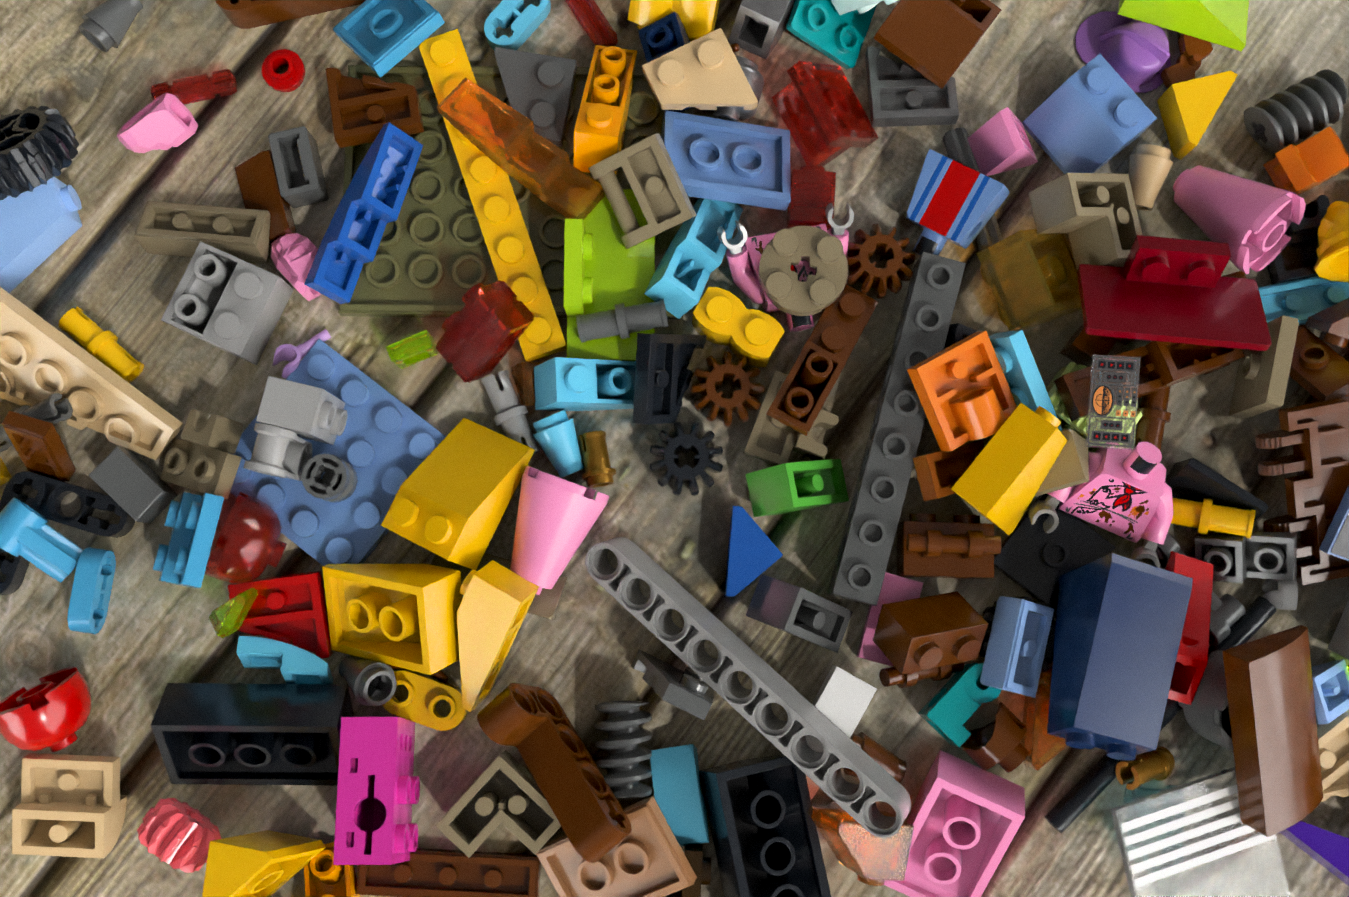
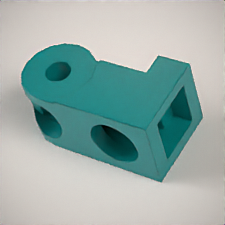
M984 663L964 665L963 671L956 672L918 712L950 745L960 748L972 735L963 724L982 703L992 702L1002 691L1001 689L980 683Z

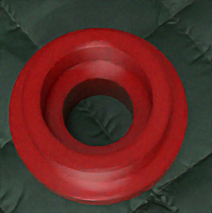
M279 49L273 51L265 58L262 64V76L272 89L280 92H291L302 84L305 77V65L300 56L288 49ZM284 64L289 65L285 73H276L280 66Z

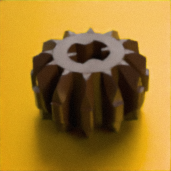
M878 223L871 226L869 235L865 231L858 229L854 234L855 242H848V271L853 272L848 276L847 284L854 285L860 281L863 283L860 292L864 295L873 287L878 299L884 298L887 288L895 294L900 292L903 287L901 280L909 281L913 275V271L908 265L913 264L916 259L914 253L904 251L910 243L909 237L896 241L894 239L897 231L895 226L890 227L886 235H883ZM873 254L881 256L879 261L886 260L883 268L875 267L876 261L872 264L870 263Z
M724 352L723 365L720 366L713 356L707 357L706 364L710 372L702 368H696L694 376L702 383L690 386L691 394L704 396L694 404L696 411H702L710 406L711 410L706 420L709 423H713L718 413L724 414V427L731 426L732 413H735L742 423L747 422L749 416L745 407L758 411L761 403L752 395H760L765 391L763 384L750 383L760 376L761 371L759 368H752L745 372L744 369L748 358L742 356L739 358L737 365L731 364L732 356L730 352ZM725 380L732 381L731 387L737 386L739 389L733 392L731 399L722 398L723 391L716 392V389L721 388Z

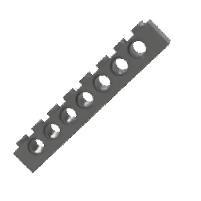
M923 252L914 264L913 275L910 278L827 591L828 595L867 606H877L914 465L913 458L916 457L926 419V414L907 369L944 349L966 265L964 262Z

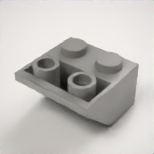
M200 241L161 321L225 352L257 365L294 288L281 277Z

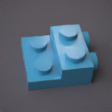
M183 492L180 502L171 500L164 524L166 527L173 528L169 544H159L153 565V570L161 572L159 581L191 588H201L224 497L209 493L200 496Z

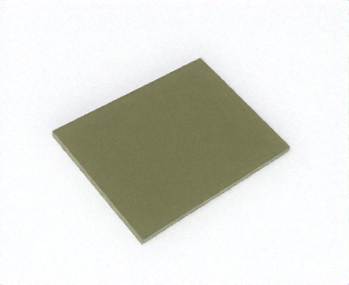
M348 65V77L362 79L363 75L380 78L368 65ZM394 66L380 79L386 83L400 82L415 86L419 95L424 132L409 136L421 143L423 148L397 221L386 224L374 261L363 264L350 302L339 304L338 313L341 316L511 318L426 66ZM471 66L557 318H567L564 309L565 219H568L569 191L571 189H603L599 180L594 181L591 173L573 171L574 128L590 67H577L563 147L521 141L499 67ZM635 67L622 150L653 134L659 133L661 136L662 119L665 110H661L641 67ZM373 142L345 147L343 196ZM618 169L616 177L622 189H632L623 169ZM682 223L655 236V271ZM666 310L668 319H678Z

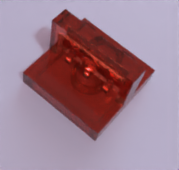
M799 60L787 70L792 82L771 97L810 171H818L850 147L866 148L879 139L840 66Z

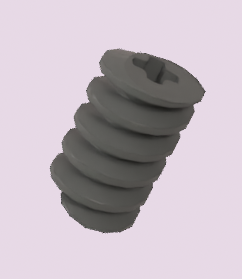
M1320 70L1314 76L1303 79L1299 84H1293L1283 92H1278L1269 99L1260 101L1254 107H1248L1244 111L1245 127L1249 135L1266 152L1275 155V153L1283 149V146L1294 145L1298 142V138L1306 139L1313 134V131L1320 132L1328 124H1335L1342 119L1344 113L1343 105L1348 98L1345 82L1332 70Z
M607 701L595 705V710L608 715V719L595 723L596 729L608 733L607 738L595 742V747L608 751V755L594 762L598 767L607 770V775L603 777L616 798L645 797L652 793V788L649 785L639 782L652 775L650 767L639 763L652 756V751L649 748L639 745L652 738L651 731L639 727V725L652 720L650 712L639 709L640 706L651 702Z

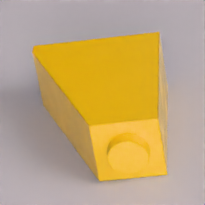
M1020 403L951 490L1010 536L1067 442V439L1058 429L1061 421L1041 406H1038L1033 411L1023 403Z

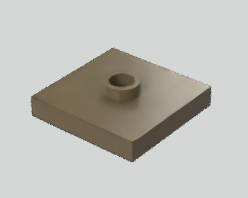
M1282 315L1267 323L1272 344L1267 351L1242 349L1245 357L1239 361L1229 416L1244 420L1276 409L1284 404L1299 326L1297 318Z

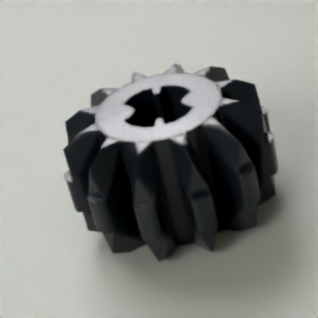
M681 422L674 423V432L676 434L674 439L664 430H661L658 434L660 440L667 446L666 448L658 445L650 447L651 454L664 458L652 462L650 470L651 472L667 470L659 478L658 485L664 487L672 479L676 480L673 487L674 495L679 496L682 492L683 483H689L691 495L696 496L699 493L696 480L700 479L708 488L714 485L712 477L705 472L706 470L721 473L723 465L709 459L722 455L723 449L721 446L706 447L712 442L715 434L712 431H708L699 439L697 437L699 423L693 422L690 428V435H684ZM681 450L687 454L692 450L697 454L694 456V463L698 464L694 468L687 464L679 468L675 464L678 463L679 459L676 453Z

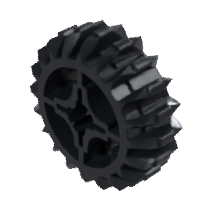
M29 106L22 111L15 109L10 114L0 115V200H4L8 196L17 198L23 192L28 190L32 192L35 187L41 184L47 185V181L52 177L60 176L61 169L69 167L72 163L71 159L75 158L78 154L77 147L79 143L75 138L76 134L66 118L62 117L57 109H50L48 106H40L38 108L36 106Z

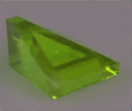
M250 588L211 612L209 619L219 637H228L240 629L258 595L257 590Z

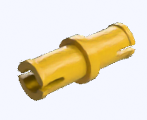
M81 308L70 309L59 320L58 327L68 333L88 353L128 383L134 381L142 373L144 364L136 360L117 343L118 337L110 330L104 331L83 313Z
M1173 498L1174 514L1171 524L1198 528V533L1207 534L1208 530L1245 536L1251 539L1256 510L1249 511L1215 505L1212 499L1204 498L1203 502Z

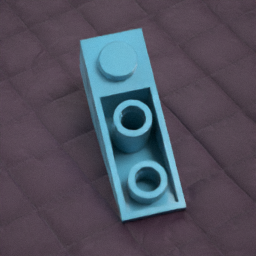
M554 357L534 367L535 410L595 411L633 409L636 361Z

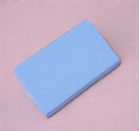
M1006 596L998 598L980 678L982 685L1033 698L1036 697L1054 612L1053 608L1019 598Z

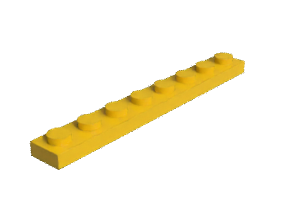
M458 29L425 39L418 46L524 358L528 363L566 350L567 344L460 33Z

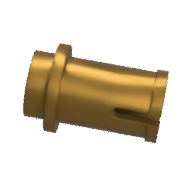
M592 431L578 436L585 473L581 477L582 480L587 481L588 488L604 487L614 483L613 476L616 475V469L611 468L605 431Z
M1157 746V749L1137 755L1135 760H1123L1117 763L1115 769L1116 777L1121 785L1127 783L1126 789L1134 790L1153 779L1163 781L1169 778L1175 767V760L1167 748Z

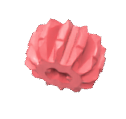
M175 798L160 799L155 807L150 808L142 819L143 823L137 829L140 843L148 848L149 853L157 856L160 862H166L173 869H181L185 873L199 871L205 862L207 863L210 841L222 839L218 827L210 822V818L201 814L198 809L190 807L186 802L181 803Z

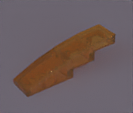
M464 78L437 106L438 112L473 145L512 178L566 218L584 220L605 197V192L600 183L594 181V179L570 164L567 152L534 131L532 120L469 79Z

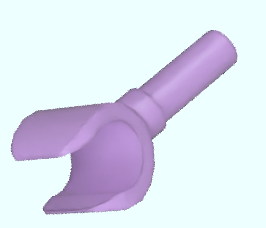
M324 329L303 344L297 346L291 344L280 345L274 353L273 366L281 361H289L282 371V377L287 379L298 368L301 359L309 352L317 340L321 339L323 342H326L331 338L330 334Z

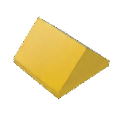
M270 830L210 841L202 897H270L307 865L312 858L323 851L326 846L320 839Z

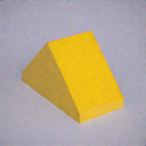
M1230 70L1175 83L1160 96L1157 103L1174 157L1182 160L1197 146L1238 74Z

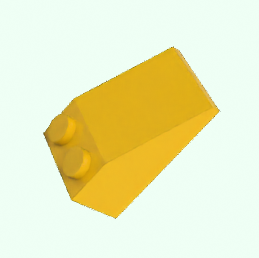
M463 418L401 484L381 526L448 561L477 570L522 478L526 465H528L535 450L469 419Z
M327 564L322 566L331 650L427 675H432L460 660L457 610L463 599L462 594L459 592L461 587L460 570L431 564Z

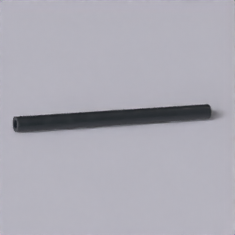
M1258 596L1245 610L1246 613L1230 627L1231 634L1218 646L1211 645L1208 648V656L1213 651H1223L1247 643L1277 612L1273 604L1267 599ZM1167 699L1161 731L1182 710L1178 701ZM1105 754L1044 818L1062 834L1116 778V765L1123 760L1113 759Z

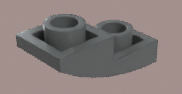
M1252 532L1251 539L1227 533L1196 535L1195 558L1214 565L1213 581L1243 583L1246 577L1294 581L1297 576V533Z

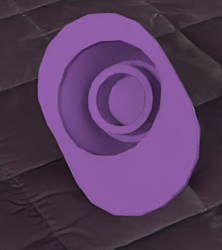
M1102 11L1089 16L1080 24L1075 36L1076 51L1085 64L1098 54H1101L1135 93H1147L1157 89L1163 83L1160 76L1162 70L1171 66L1169 41L1161 27L1119 15L1115 11Z

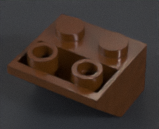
M900 0L873 38L886 47L890 53L898 56L917 70L924 78L943 89L1001 12V9L989 0Z

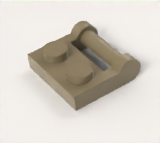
M659 133L653 134L588 168L594 181L599 180L624 233L621 239L626 249L697 216ZM623 169L646 218L647 225L639 226L616 177V170Z

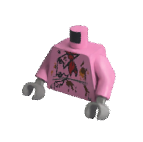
M830 203L826 206L825 214L832 228L827 231L826 223L812 227H817L826 231L831 236L837 237L843 245V252L847 258L849 232L846 228L853 223L854 212L849 203H847L845 217L836 220L832 218L833 204ZM735 220L738 233L735 238L728 240L726 239L724 228L719 226L717 236L729 248L726 251V257L733 282L753 303L762 304L765 312L781 311L772 303L773 301L766 295L765 290L763 291L758 276L763 250L776 233L748 237L745 227ZM800 260L799 265L791 266V271L798 273V280L801 282H806L808 275H815V269L809 267L808 261ZM786 313L790 332L814 327L812 315L795 316Z
M1114 442L1105 443L1110 445H1118ZM1140 442L1133 450L1121 446L1102 445L1095 452H1088L1089 482L1047 493L1048 496L1045 500H1038L1029 507L1028 516L1032 525L1041 514H1050L1043 523L1045 533L1053 532L1059 524V518L1055 511L1059 504L1060 510L1134 543L1143 538L1145 539L1143 546L1134 549L1130 559L1139 561L1143 558H1149L1153 560L1150 565L1160 568V562L1156 549L1158 544H1164L1174 514L1172 489L1165 483L1167 469L1160 463L1162 454L1155 445L1149 442Z

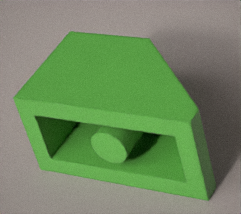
M841 459L783 463L746 474L749 499L754 517L785 514L849 501Z

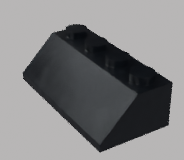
M167 683L152 720L151 728L171 784L337 786L341 717H354L348 685Z
M784 754L740 760L699 770L724 897H831L806 774Z

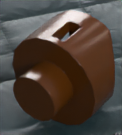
M1000 702L995 714V720L984 727L968 730L972 735L960 746L982 770H988L999 764L1009 773L1016 769L1029 754V751L1020 743L1027 732V727Z

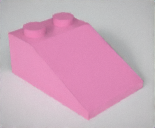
M939 750L919 790L884 874L882 884L909 897H981L1025 818L1024 787Z

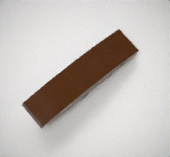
M1152 341L1145 346L1111 356L1137 359H1105L1135 361V372L1096 369L1097 364H1095L1093 382V365L1062 375L1054 380L1071 421H1075L1095 414L1091 408V395L1099 384L1094 383L1136 385L1138 360V384L1136 386L1109 385L1114 393L1113 407L1118 406V387H1123V404L1125 388H1130L1129 401H1131L1132 388H1137V398L1237 361L1245 357L1243 350L1238 348ZM1104 373H1126V382L1104 381Z

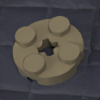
M794 226L789 229H782L774 235V238L763 250L758 270L759 283L763 291L765 290L766 295L779 310L795 316H810L819 313L822 309L829 307L836 301L847 282L848 261L843 252V245L837 237L831 236L826 231L817 227ZM800 260L808 261L809 267L815 269V275H808L806 282L799 281L798 273L791 271V266L799 265Z

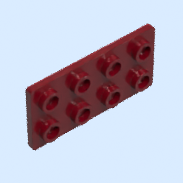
M1137 235L1123 267L1080 264L1077 270L1085 333L1088 335L1267 351L1272 344L1257 282L1253 279L1221 276L1231 257L1228 243Z

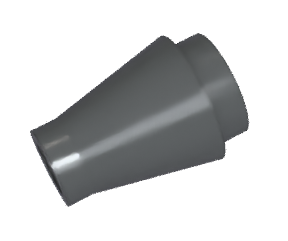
M107 0L82 16L84 22L79 26V30L95 47L103 52H108L111 47L118 48L136 15L143 8V5L139 0Z
M348 655L341 661L339 673L346 680L359 703L365 706H379L385 704L393 697L397 682L394 671L389 665L353 655Z

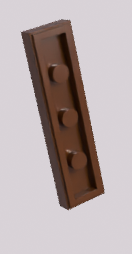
M417 848L416 852H410V861L392 865H358L356 894L394 897H539L541 862L538 856L533 854L475 851L468 858L461 850Z

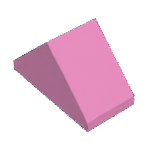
M1009 107L999 111L967 138L979 170L986 176L1030 166L1038 162L1023 124Z

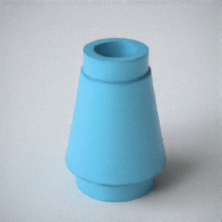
M565 410L533 423L536 434H533L555 470L558 471L560 478L584 468L581 461L582 457L573 418L568 419Z

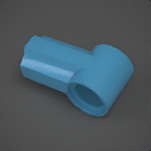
M13 497L0 512V548L15 557L22 556L41 571L61 583L77 566L78 559L84 549L47 524L48 520L33 508Z

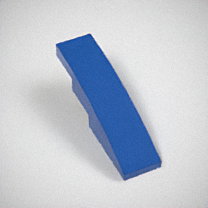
M390 122L383 125L358 167L321 241L304 283L306 286L339 304L350 302L363 264L374 261L386 224L397 221L423 148L421 143Z

